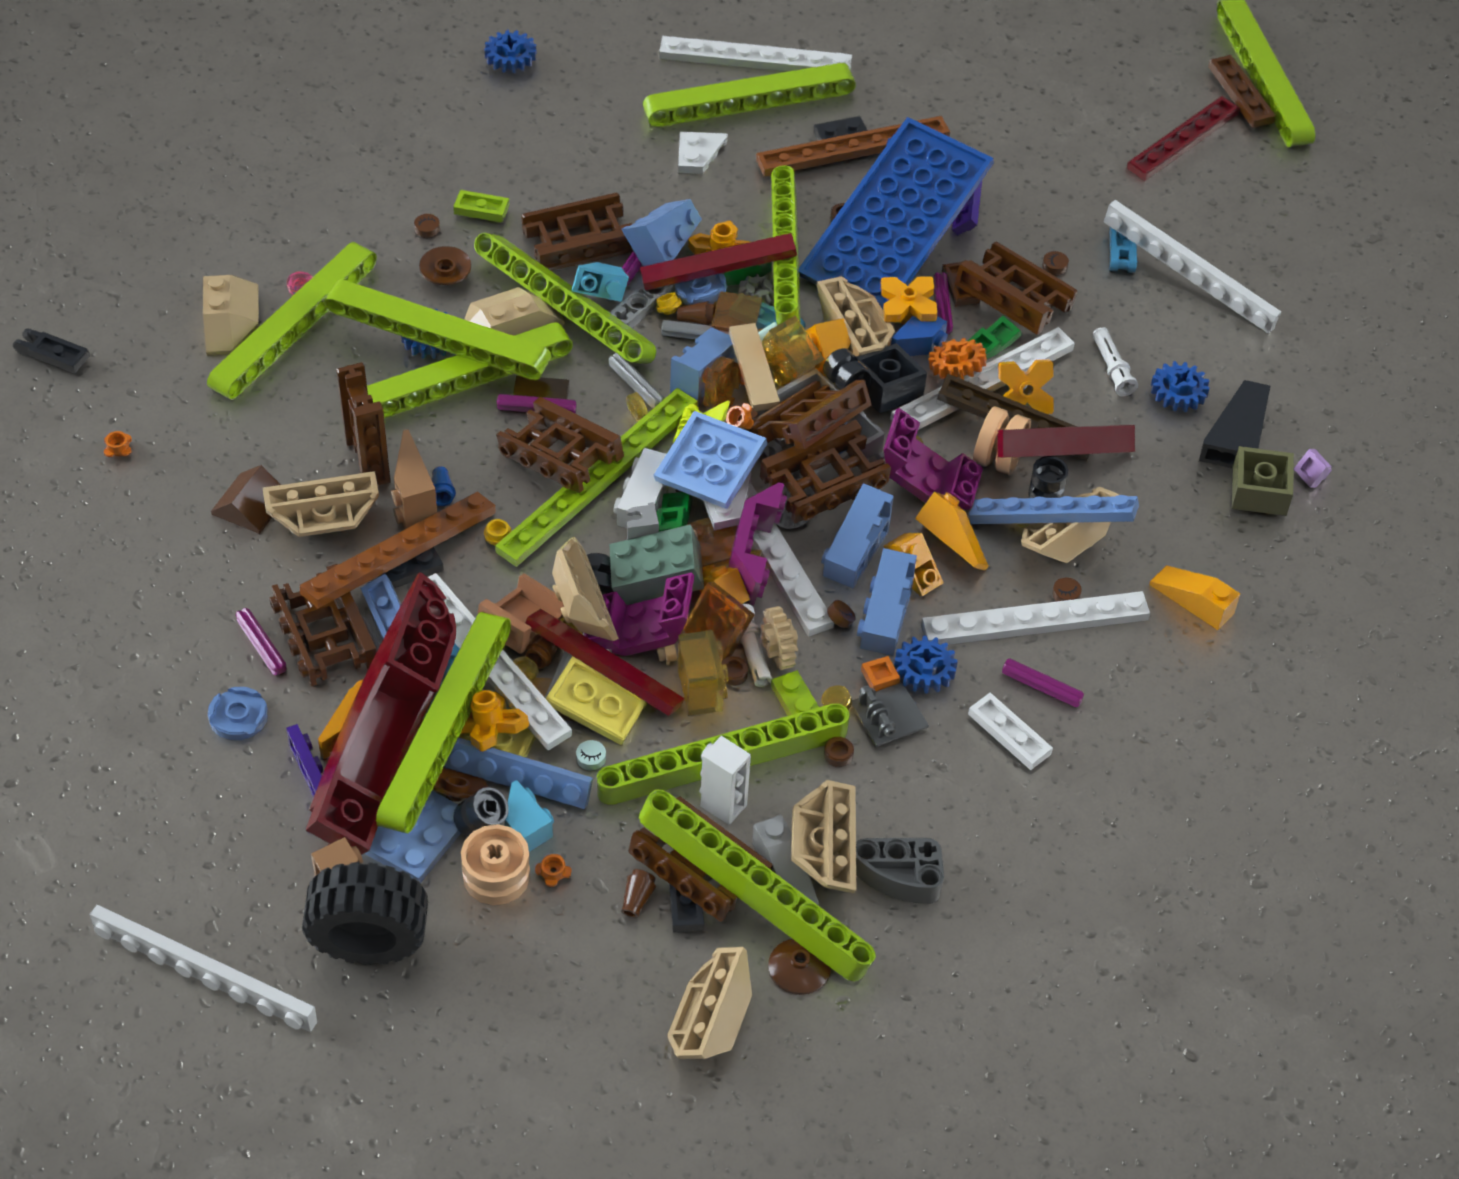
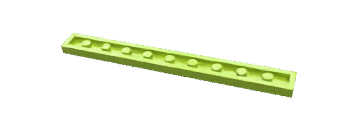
M676 388L621 436L624 452L622 459L618 462L613 461L609 465L600 460L595 462L588 468L591 481L587 484L582 483L584 490L581 493L562 487L496 544L495 552L517 567L633 465L635 458H640L644 448L652 449L677 427L682 419L685 407L690 404L698 407V401Z

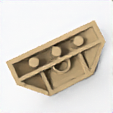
M235 275L203 276V323L207 356L230 354L259 326L258 284Z
M842 276L818 281L817 289L824 322L844 318L851 342L848 348L849 351L858 357L870 352L883 350L895 334V330L890 322L884 321L883 310L872 294L856 285L847 283L848 280Z
M520 287L470 303L464 320L513 336L553 322L564 325V319L556 309L544 302L540 297Z
M375 471L264 487L263 495L266 513L298 537L356 529L379 497Z
M1097 487L1092 490V493L1080 494L1075 497H1115L1120 494ZM1111 522L1031 523L1023 529L1021 543L1023 547L1068 563L1106 536Z
M574 536L557 551L552 571L556 583L552 586L558 600L564 604V607L560 608L562 615L568 624L572 622L580 632L615 641L619 638L586 551Z
M826 780L792 808L791 861L825 888L853 894L856 892L855 786Z
M744 947L717 948L712 954L713 958L705 963L688 982L667 1035L678 1059H706L732 1050L752 998L747 950Z

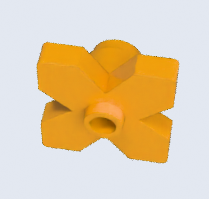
M728 220L714 225L710 235L698 233L689 237L688 248L696 255L749 243L750 241L736 240L738 228Z
M897 277L881 278V296L889 300L884 303L883 307L885 322H899L904 325L913 315L920 321L937 320L936 302L928 299L934 294L933 277H916L909 286Z
M1050 359L1035 360L1027 371H1022L1014 361L1000 362L998 364V378L1008 385L1010 389L1003 395L1004 397L1024 405L1028 403L1031 408L1046 414L1054 412V398L1041 389L1042 386L1053 378V362Z
M483 690L473 696L470 704L471 713L460 734L470 733L471 744L483 752L497 744L498 733L517 734L528 728V715L520 709H506V701L503 696L495 691Z

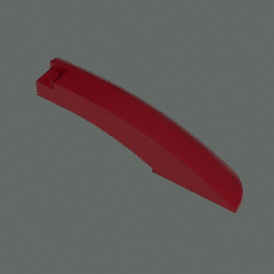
M421 572L416 576L366 673L338 735L309 809L312 814L305 831L324 840L328 845L345 837L351 847L356 846L361 855L368 852L371 848L378 828L376 818L379 806L411 745L435 693L439 690L456 640V621L454 613H449L444 602L446 596L431 579Z

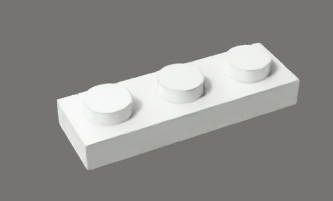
M987 694L969 708L968 715L1030 770L1052 754L1053 747L993 694Z

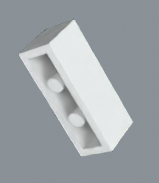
M644 448L640 458H635L632 466L631 478L627 477L623 485L622 498L618 497L615 501L613 512L617 514V526L627 528L626 522L642 518L640 515H627V510L632 507L645 506L648 503L654 502L657 514V509L662 504L663 494L667 493L669 486L655 481L654 473L665 458L666 453Z
M720 736L714 744H708L701 755L700 807L730 825L747 806L751 754L723 736Z

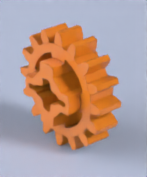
M962 338L959 342H956L955 339L941 342L942 347L935 346L934 352H930V358H928L930 370L933 371L934 376L940 375V379H944L947 374H950L964 380L966 375L974 377V372H982V367L986 366L987 360L986 350L982 347V343L976 344L974 339L968 342L965 338Z

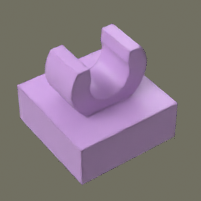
M1309 449L1296 465L1294 471L1309 487H1317L1330 474L1332 466L1316 449Z

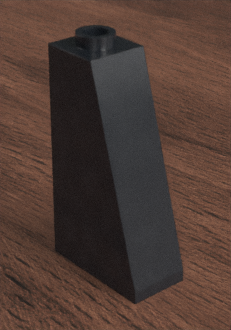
M1248 380L1242 382L1205 437L1199 456L1200 462L1233 469L1239 446L1259 448L1270 385Z

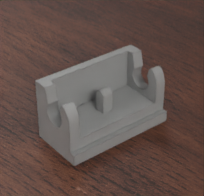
M654 502L627 510L628 516L640 515L642 517L639 520L626 522L627 540L659 532Z

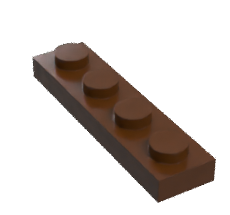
M1227 55L1210 59L1209 69L1235 105L1240 107L1241 113L1251 127L1255 128L1274 123L1276 115L1233 56Z

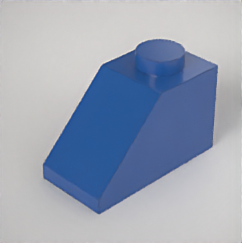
M913 315L892 336L891 345L897 343L909 356L929 355L930 352L934 351L935 346L942 347L941 342L946 341L948 336L946 333L947 321L938 316L936 321H920Z

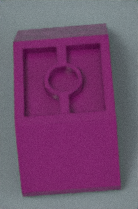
M898 408L895 411L883 449L885 463H888L891 467L889 478L925 503L934 492L943 495L948 492L960 501L958 506L961 509H971L983 467L964 453H961L950 462L945 460L916 439L920 422Z
M777 483L745 500L737 526L728 568H738L750 598L746 604L753 607L756 598L762 599L770 570L765 569L767 558L750 554L755 530L771 533L773 524H779L787 498L786 495H782L783 483Z
M693 573L667 578L663 597L627 605L616 591L603 594V599L619 639L611 641L584 633V636L603 648L612 650V653L622 656L674 645L687 622L694 582Z

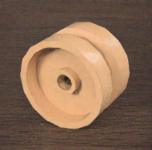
M996 406L992 407L980 430L974 449L973 460L985 467L991 465L995 460L996 471L1011 475L1021 457H998V430L1027 429L1031 426V419L1017 414L1009 421L1007 410Z
M496 824L483 826L473 831L467 837L461 849L464 887L470 896L481 903L489 905L508 904L519 898L527 889L530 881L528 843L522 834L511 827Z

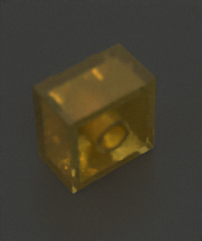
M796 315L770 329L761 342L768 365L774 372V379L779 386L784 387L812 370H818L825 360Z
M713 630L678 635L677 671L688 716L723 711V699L728 698L725 683L729 681L728 669L726 664L721 665L720 658H723L721 641L715 640Z

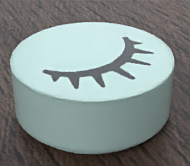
M584 741L577 747L576 761L585 770H597L605 764L606 749L598 741Z

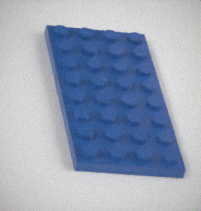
M907 117L800 265L799 276L817 285L818 281L842 276L848 280L847 283L856 285L872 294L883 310L884 303L889 300L881 296V278L897 277L907 286L910 284L994 164V158Z

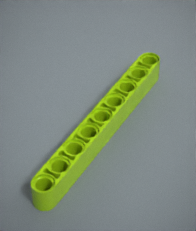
M1245 0L1218 1V19L1255 88L1276 115L1274 123L1287 147L1313 144L1315 141L1314 126Z
M836 63L656 93L647 96L642 105L649 123L654 127H661L844 96L854 91L856 82L847 64Z
M778 166L771 173L773 237L792 233L797 256L773 261L774 309L780 332L793 333L801 325L797 191L794 170L789 166Z
M481 233L476 237L474 248L481 257L540 297L544 302L629 362L649 364L655 359L656 348L651 341L586 295L572 292V286L504 237L489 233ZM622 334V339L619 342V336ZM641 347V353L638 355V350Z
M355 242L349 243L211 371L207 379V386L231 400L238 397L329 311L324 301L336 281L342 279L358 284L374 268L377 254Z
M341 279L336 281L324 301L326 308L334 314L532 380H538L541 377L552 356L550 351L540 344Z
M557 322L514 335L546 347L552 355L550 361L567 355L573 347L571 339L562 325ZM456 355L368 385L367 389L368 395H371L373 398V403L380 401L384 418L513 373Z
M483 612L478 613L379 806L376 818L379 827L406 834L412 831L471 713L470 704L472 698L477 692L482 691L509 637L511 630L509 618Z
M829 704L606 766L597 774L598 799L604 804L615 805L647 796L654 790L665 791L702 780V776H700L702 752L708 744H714L720 736H723L751 754L750 766L825 746L826 742L831 738H845L847 736L849 710L842 704Z
M654 790L649 794L639 813V820L644 827L842 977L854 982L864 977L876 958L875 951L869 943L670 793L664 790Z

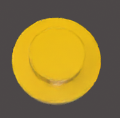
M667 293L657 298L656 302L658 305L656 309L657 312L669 315L676 312L682 302L676 296V293Z
M502 519L491 520L484 529V538L489 544L496 545L512 531L511 527Z

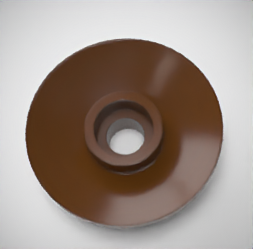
M436 247L422 256L419 269L421 275L433 284L452 285L464 280L469 275L471 260L463 250L456 247Z
M443 768L433 789L446 795V798L451 801L461 802L482 788L488 787L483 778L450 768Z
M793 939L785 940L777 945L769 958L768 969L773 982L779 988L791 994L805 995L816 992L826 984L830 977L831 968ZM796 959H803V960H805V962H804V963H798V962H796L795 960H796Z

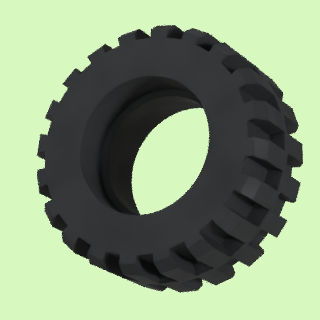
M351 862L350 865L337 864L332 869L328 867L322 870L310 881L307 888L302 931L311 946H315L317 951L322 954L327 953L329 957L336 960L340 958L348 963L360 962L363 965H372V963L383 965L388 964L390 961L399 962L405 957L409 958L423 944L428 910V895L416 878L411 879L408 873L396 871L394 867L387 865L382 867L378 866V863L370 862L368 864H360V862Z

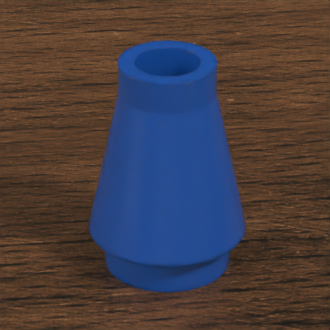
M436 467L432 471L431 480L436 491L437 506H447L455 498L456 490L449 477L448 470L445 467Z

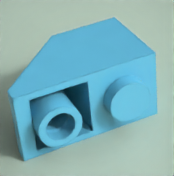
M599 262L579 265L572 286V292L622 302L629 277L621 267Z
M517 780L512 782L508 798L509 811L505 819V826L511 827L522 834L528 843V850L530 852L553 837L554 819L546 808L542 809L537 804L536 798L529 788H523Z

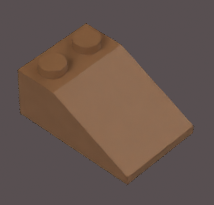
M409 429L403 430L394 475L395 490H391L394 504L397 507L393 508L395 520L398 525L402 524L404 529L437 513L435 487Z

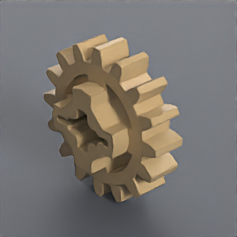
M776 606L765 609L766 611L763 612L764 624L761 625V640L763 647L767 651L768 658H772L773 663H776L777 669L792 668L796 665L795 652L798 651L797 631L794 629L791 619L787 618L786 613H783L782 607Z

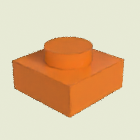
M889 656L863 663L861 666V672L869 687L874 688L875 691L885 689L900 682V676Z

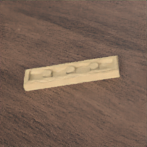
M756 323L729 327L730 338L751 407L755 411L768 410L780 403Z

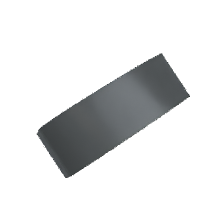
M863 838L856 841V876L867 885L889 897L906 902L931 904L938 901L941 896L944 880L942 849L940 844L932 838Z

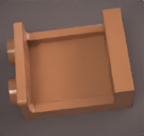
M524 573L519 576L518 586L515 590L495 604L485 599L479 604L478 613L483 612L510 619L511 630L505 644L520 654L527 650L528 645L541 637L533 632L531 627L525 623L529 615L542 609L564 622L560 609L564 607L563 602L558 600L552 590Z

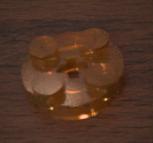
M719 357L711 368L707 367L704 370L702 380L706 383L703 399L705 407L714 408L729 400V409L734 403L735 398L731 396L734 389L739 390L741 382L740 367L737 362H733L734 359Z

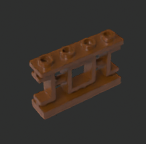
M618 192L522 214V231L526 239L539 236L542 242L541 244L534 245V257L550 271L633 252L630 243L621 230L626 226H631L632 223L619 225L616 219L623 217L622 202L620 203ZM604 217L606 218L605 220H601V221H597V222H596V220H595V219L604 218ZM588 225L589 233L570 236L568 229ZM557 228V231L547 233V230ZM611 229L610 232L601 233L603 230ZM563 241L562 243L552 244V242Z
M997 241L992 243L991 249L985 250L982 266L972 260H965L959 265L954 283L956 286L1036 335L1043 331L1045 324L1050 323L1054 311L1051 309L1052 307H1056L1062 312H1069L1073 308L1077 289ZM1013 281L1025 288V290L1021 291L1009 283Z
M363 362L338 368L336 372L345 442L347 446L353 445L355 453L358 452L360 473L375 471L377 486L391 483L383 408L380 401L373 403L372 396L368 395L365 366Z
M856 380L839 391H830L829 385L821 388L820 382L814 381L754 419V425L750 432L765 437L767 444L775 438H785L786 444L794 442L796 449H806L871 406L865 380Z
M542 397L533 402L535 411L529 410L527 412L529 424L517 433L507 428L504 432L500 431L496 434L499 444L498 449L504 457L511 458L522 464L525 468H530L540 473L543 477L550 478L561 484L564 488L571 489L577 493H581L584 490L583 482L587 484L591 481L588 468L595 462L600 460L609 465L613 461L618 462L624 457L620 435ZM558 440L568 444L558 453L549 449Z
M857 420L836 428L806 449H796L793 446L762 459L760 478L764 484L769 483L771 487L777 483H783L792 495L791 498L787 499L786 510L788 513H792L791 520L794 524L803 520L808 521L823 511L833 510L846 501L855 500L863 483L876 489H881L888 483L891 472L890 465L888 463L885 464L882 458L870 463L861 451L866 448L867 437L861 435L862 427ZM844 450L850 456V458L845 460L838 454ZM831 463L839 477L822 483L814 470ZM858 467L862 474L854 477L850 469ZM800 470L799 472L803 478L795 480L791 473ZM811 487L815 495L807 498L803 490Z
M338 564L326 567V569L329 570L337 566ZM289 583L283 584L282 589H279L278 584L272 585L273 596L269 597L271 608L274 614H280L281 618L278 621L283 635H289L288 645L293 657L298 655L300 660L297 662L302 678L307 677L311 686L317 685V678L321 677L322 680L328 679L327 666L348 659L352 660L355 669L361 668L362 663H365L367 669H369L377 651L351 592L336 599L340 609L337 608L334 600L317 608L303 597L300 591L293 593ZM286 600L291 610L304 605L307 606L306 609L295 612L297 623L293 621L285 603ZM332 616L337 628L311 635L307 626L308 623ZM348 628L359 650L358 652L353 642L339 647L336 644L349 640L347 632ZM304 643H306L310 652L326 648V651L314 655L316 666H313Z
M681 796L676 798L772 870L773 864L684 798ZM645 827L633 832L628 850L629 854L655 872L658 877L675 887L683 896L690 898L694 903L701 906L707 914L712 915L720 922L726 918L728 911L732 912L735 909L738 898L736 895L722 885L717 888L711 885L709 881L713 878L675 849L670 853L664 850L662 847L667 843Z

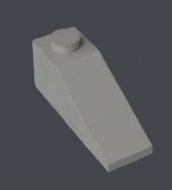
M782 814L754 824L752 845L755 851L773 864L772 871L819 906V901L809 875L791 861L792 833Z

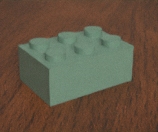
M691 524L609 544L612 589L619 594L627 605L663 597L667 578L691 572L694 575L692 592L704 589L701 546Z

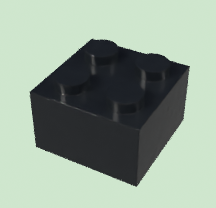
M897 343L884 347L883 350L857 357L873 374L872 383L867 390L871 405L879 413L908 404L924 395L927 372Z

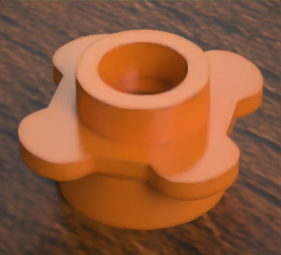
M744 403L742 407L733 406L730 408L726 415L727 423L741 429L750 430L754 425L750 413L752 410L751 405Z
M121 431L109 433L104 438V443L106 444L104 455L107 457L130 455L132 452L129 447V443L132 441L131 436Z
M550 854L544 857L541 863L536 864L535 873L545 879V884L548 887H555L558 881L571 876L572 869L570 866L565 865V860L560 855Z

